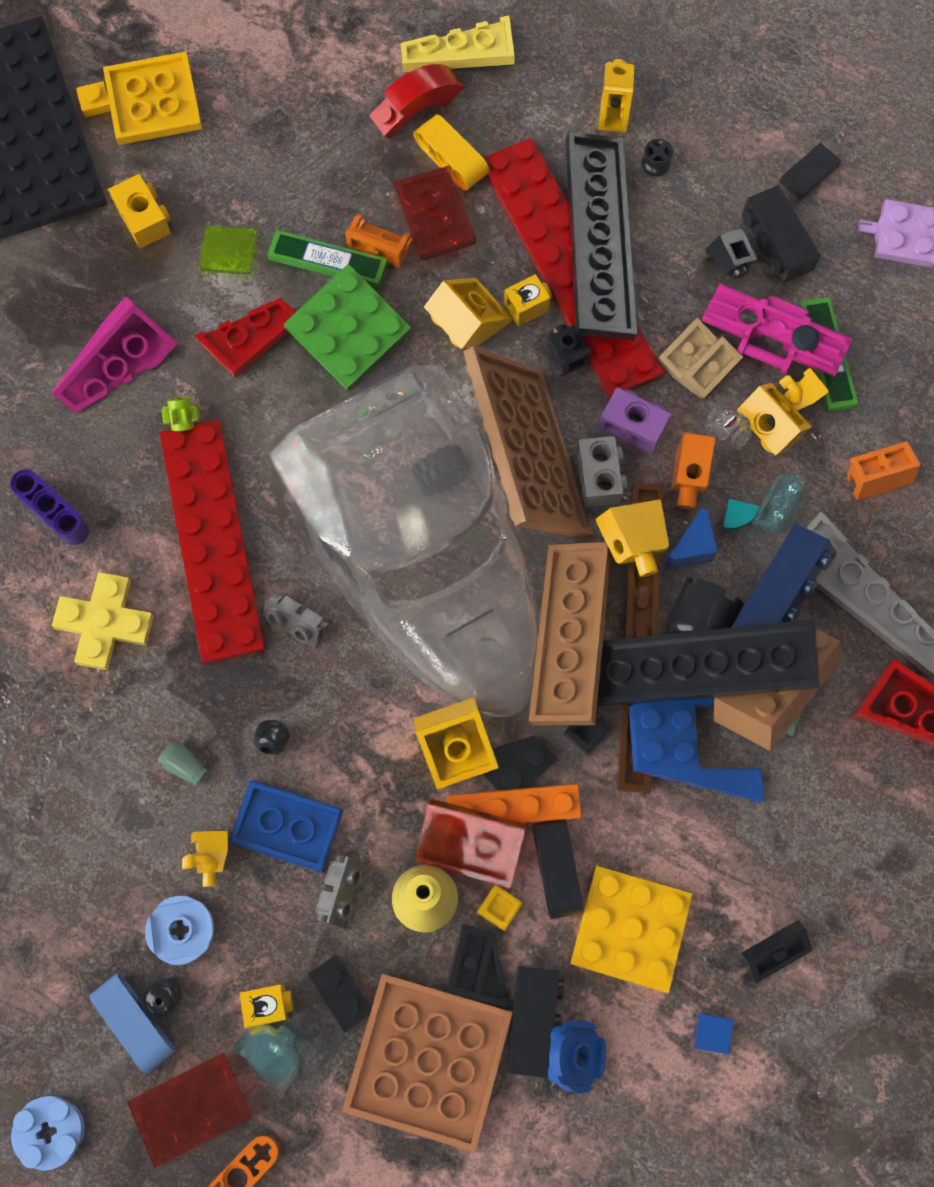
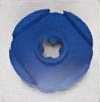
M570 1020L562 1026H555L551 1032L552 1043L549 1053L550 1066L548 1068V1077L552 1083L558 1084L561 1089L568 1092L582 1094L591 1091L594 1087L590 1085L595 1078L601 1079L605 1070L606 1045L604 1039L599 1038L594 1030L598 1029L596 1025L589 1021ZM577 1052L580 1053L579 1060H576Z

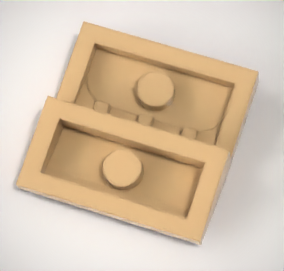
M697 317L659 355L657 361L679 383L703 399L743 357L723 336L717 338Z

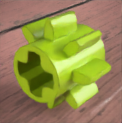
M189 396L167 399L168 406H163V409H161L163 424L171 423L172 431L193 429L194 421H198L200 418L199 404H191Z

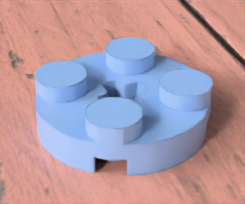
M174 896L162 901L153 911L152 916H149L145 927V937L149 949L159 959L173 965H186L197 961L210 950L215 934V924L211 912L203 903L188 896ZM178 921H183L184 926H189V932L185 934L183 940H179L177 935H172L171 933L172 929L177 928Z
M45 1096L29 1102L14 1117L11 1132L14 1152L21 1163L27 1168L45 1171L60 1167L73 1158L79 1145L82 1143L85 1133L84 1120L80 1110L74 1104L62 1099V1097ZM48 1122L49 1127H55L57 1130V1134L51 1136V1143H47L45 1138L40 1137V1131L43 1130V1124Z

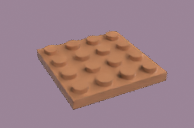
M382 974L342 1113L476 1153L513 1012Z

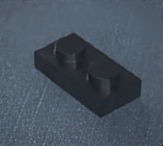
M797 920L743 951L741 955L749 976L756 984L813 950L806 928Z
M338 955L333 956L308 974L344 1032H347L370 1016L371 1007Z

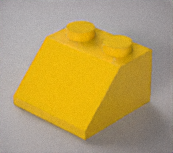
M477 278L444 280L424 306L431 315L432 321L442 327L450 336V341L460 349H467L472 346L478 347L508 325L513 319Z
M474 697L413 718L416 735L437 790L499 768Z

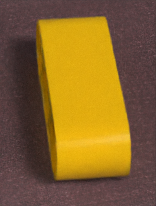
M440 115L433 116L414 131V138L420 148L463 190L470 189L490 172L484 158Z

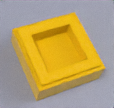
M495 884L480 906L477 914L502 931H505L523 903Z

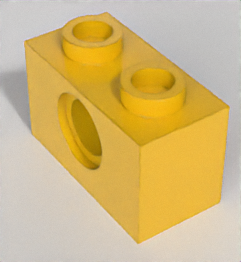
M140 174L108 189L114 205L140 249L171 234L167 222L171 221L169 213L163 204L157 205L155 200L158 199L155 189L150 182L145 184Z
M773 383L759 386L736 410L737 414L741 417V423L748 430L754 431L761 439L760 443L763 448L775 456L787 452L812 428ZM769 414L775 419L774 428L768 423Z

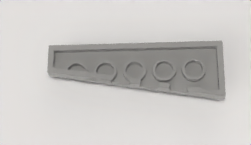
M820 512L807 529L830 540L834 558L828 569H822L816 578L818 581L816 587L925 674L933 678L934 630L924 619L917 615L916 611L905 599L901 600L889 587L891 584L883 576L879 577L868 565L869 561L862 554H858L847 543L848 539Z

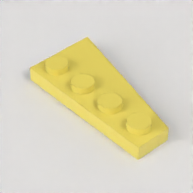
M509 15L500 17V22L489 25L487 21L477 23L476 28L462 32L460 28L449 30V33L443 37H438L434 34L401 43L403 72H411L431 64H442L450 69L514 64L515 55Z

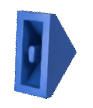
M701 508L665 563V566L669 569L713 561L717 554V547L706 509Z

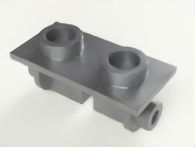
M274 593L271 599L267 597L263 618L267 619L271 625L280 627L290 633L299 642L316 648L319 634L323 635L329 627V624L325 622V618L308 608L301 615L297 614L301 609V604L284 593L280 595Z
M335 855L334 861L330 860L324 884L334 886L333 892L321 891L315 913L318 914L317 921L344 928L346 920H348L352 912V900L356 887L361 882L363 863L347 856Z

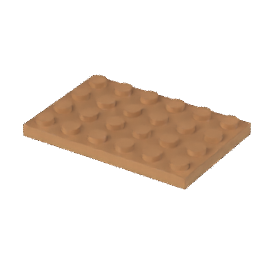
M475 346L465 350L463 353L467 363L466 371L472 379L475 389L474 398L480 406L483 416V428L489 436L492 446L491 455L498 466L501 477L500 485L506 493L509 503V515L515 526L578 539L592 536L593 532L542 371Z

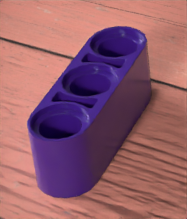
M23 469L14 473L10 481L11 489L34 514L66 543L77 545L85 541L89 533L88 526L77 511L33 471ZM28 484H34L31 490L23 492ZM55 503L52 510L44 512L48 504ZM70 523H77L72 531L65 532L66 527Z

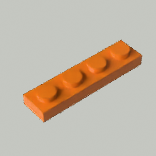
M578 783L451 794L447 796L450 829L581 818L582 816Z

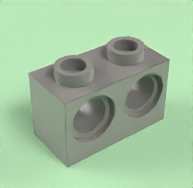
M615 436L579 439L576 454L584 507L620 504L623 493H627L626 475H621L619 466L623 465L622 447H617ZM603 454L608 460L601 462L596 460L593 455ZM599 482H607L611 485L612 489L602 490L597 484Z

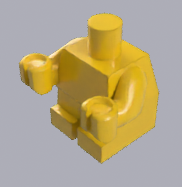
M811 368L803 372L805 376L800 381L795 382L790 375L785 376L779 381L784 389H789L784 396L796 410L815 403L829 392Z
M228 831L193 832L191 834V843H195L196 853L183 857L182 869L187 870L197 867V874L203 873V887L216 886V873L223 871L228 852Z

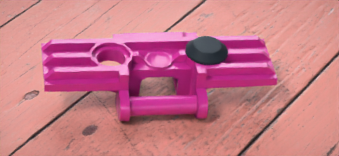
M719 284L702 318L703 322L742 338L737 350L741 356L745 354L776 367L784 375L787 374L794 360L835 377L853 340L848 336L811 322V318H808L809 311L771 295L767 300L762 298L759 300L722 284ZM751 311L757 315L758 320L753 324H745L740 316L744 312ZM764 335L783 344L782 350L788 353L787 358H783L749 342L751 339L761 340Z

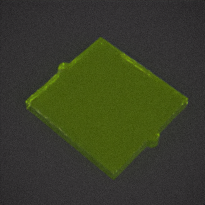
M205 226L203 244L200 245L202 252L200 271L251 275L253 256L257 255L255 249L256 229Z

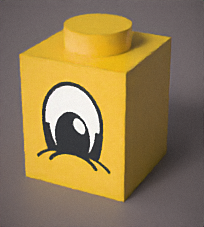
M536 274L504 291V305L518 327L549 312L550 299L552 298L551 291L545 282H540Z
M275 985L240 993L245 1028L290 1020L289 1012L294 1011L291 991H285L284 985Z

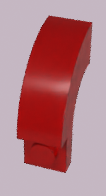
M442 64L426 65L405 74L384 91L387 98L369 116L382 134L390 139L414 114L432 105H440L445 108L465 87L448 66Z

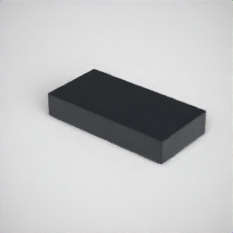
M820 142L781 176L780 183L801 200L839 167L841 160Z

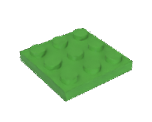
M349 264L284 323V328L346 390L350 389L411 330V327Z

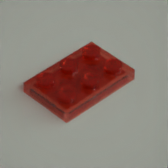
M448 166L393 182L395 195L421 261L476 244V236Z
M430 798L414 862L510 888L527 824Z
M221 1053L127 1101L154 1168L253 1118L225 1053Z

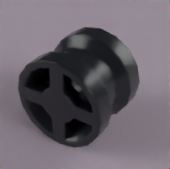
M659 138L647 143L642 160V167L647 174L662 176L667 173L673 155L671 144Z

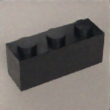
M777 185L748 197L742 213L743 221L755 234L759 249L765 251L774 274L779 275L782 282L786 283L814 271L821 255L780 186Z
M524 966L517 967L507 1073L549 1078L551 1032L555 1026L561 1025V1014L555 1013L557 999L563 1000L565 980L559 978L558 970Z

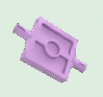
M885 199L878 222L860 219L857 231L875 235V258L931 268L934 265L933 207Z

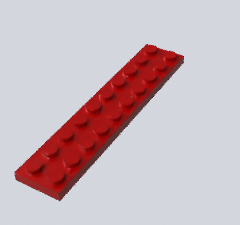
M528 138L483 157L490 171L486 177L543 281L549 287L551 295L566 323L570 327L575 325L569 203L532 138ZM638 325L637 336L634 341L581 335L585 345L591 350L589 364L609 400L617 387L622 390L633 391L663 377L664 371Z

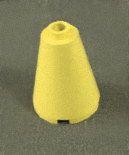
M419 865L405 871L396 881L392 892V906L397 918L407 928L417 932H433L444 927L454 916L458 905V892L454 881L444 870L432 865ZM422 889H429L430 895L426 899H420L417 896V892Z

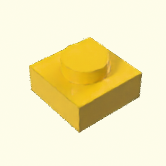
M104 81L76 88L85 118L111 112Z

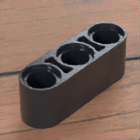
M566 819L533 823V836L550 919L584 914Z

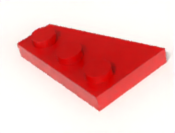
M278 298L249 311L247 316L232 323L228 320L219 324L220 328L207 334L203 331L194 336L196 341L233 377L237 378L289 333L284 328V323L296 312L281 298Z

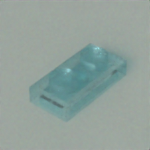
M777 475L752 523L757 531L783 533L808 485L803 476Z

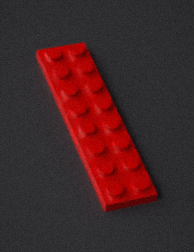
M220 420L194 424L193 429L184 431H172V429L159 431L201 662L205 665L264 652L266 650Z

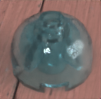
M267 1024L254 1026L248 1029L231 1048L239 1058L243 1056L248 1060L247 1063L255 1073L274 1088L278 1087L283 1094L299 1073L301 1064L300 1051L293 1043L297 1037L282 1024L278 1029Z

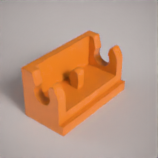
M357 213L349 229L347 228L345 232L347 248L387 258L388 265L400 269L413 244V239L410 238L411 234L405 232L403 236H399L367 223L362 219L363 215Z
M905 441L850 458L847 479L848 482L855 480L854 496L858 501L914 484L921 465L909 443Z

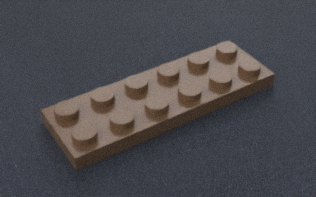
M606 542L548 545L529 722L533 726L595 725L611 551Z

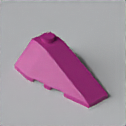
M125 296L106 317L51 393L77 413L106 396L107 392L123 383L127 384L134 380L133 377L158 366L178 343Z

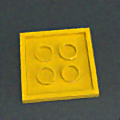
M187 52L103 67L118 145L202 130Z
M595 866L570 965L669 993L692 893Z

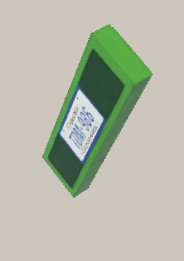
M276 230L267 254L268 260L332 277L349 264L371 287L379 289L388 265L387 258Z
M830 297L801 301L799 307L809 311L808 318H811V322L839 333ZM846 356L835 377L816 370L818 378L829 390L823 396L827 413L854 409L858 406Z

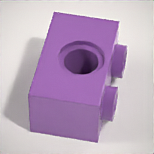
M617 387L600 417L598 429L652 455L669 423L671 413L667 412L660 404L649 403L639 398L631 390H622ZM629 416H639L642 422H633Z

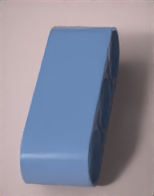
M118 972L89 995L94 1007L135 1064L146 1075L150 1074L176 1052L167 1035L129 983Z

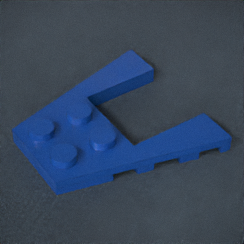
M714 697L635 703L629 706L633 771L669 781H680L700 789L707 788L731 797L749 799L755 803L764 801L761 769H700L695 707H714Z

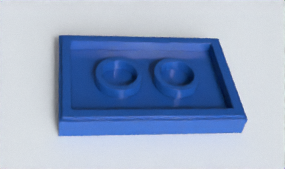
M250 780L229 843L323 873L344 809Z

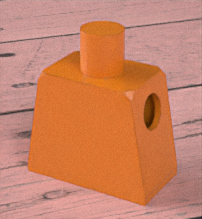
M684 433L676 449L671 491L679 492L677 507L689 510L696 509L697 495H702L707 489L715 437ZM687 474L693 475L695 479L689 478Z

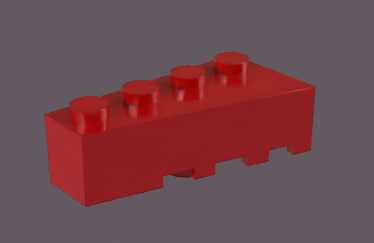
M893 659L881 670L851 716L934 747V685Z

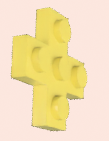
M98 572L90 602L59 597L52 627L57 630L81 634L74 660L77 665L108 670L116 640L147 645L154 616L150 612L124 608L131 580L128 577Z

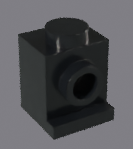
M742 228L719 235L705 249L707 254H712L723 277L732 275L733 279H738L749 272L748 267L757 260Z
M562 324L551 330L546 347L562 376L589 365L591 350L585 345L581 335H576L575 325L567 328L565 324Z

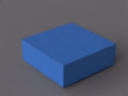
M698 1013L693 1048L729 1055L733 1019Z

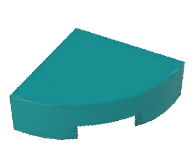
M729 499L721 530L735 531L746 526L756 516L759 506Z

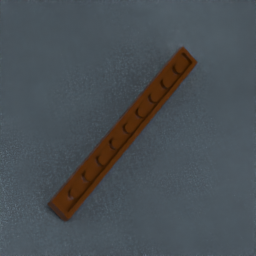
M633 483L631 504L660 499L663 508L664 485ZM661 554L654 557L658 572L647 577H640L635 562L628 563L624 639L658 635ZM632 704L621 705L617 791L649 794L651 792L652 776L633 771L629 706Z

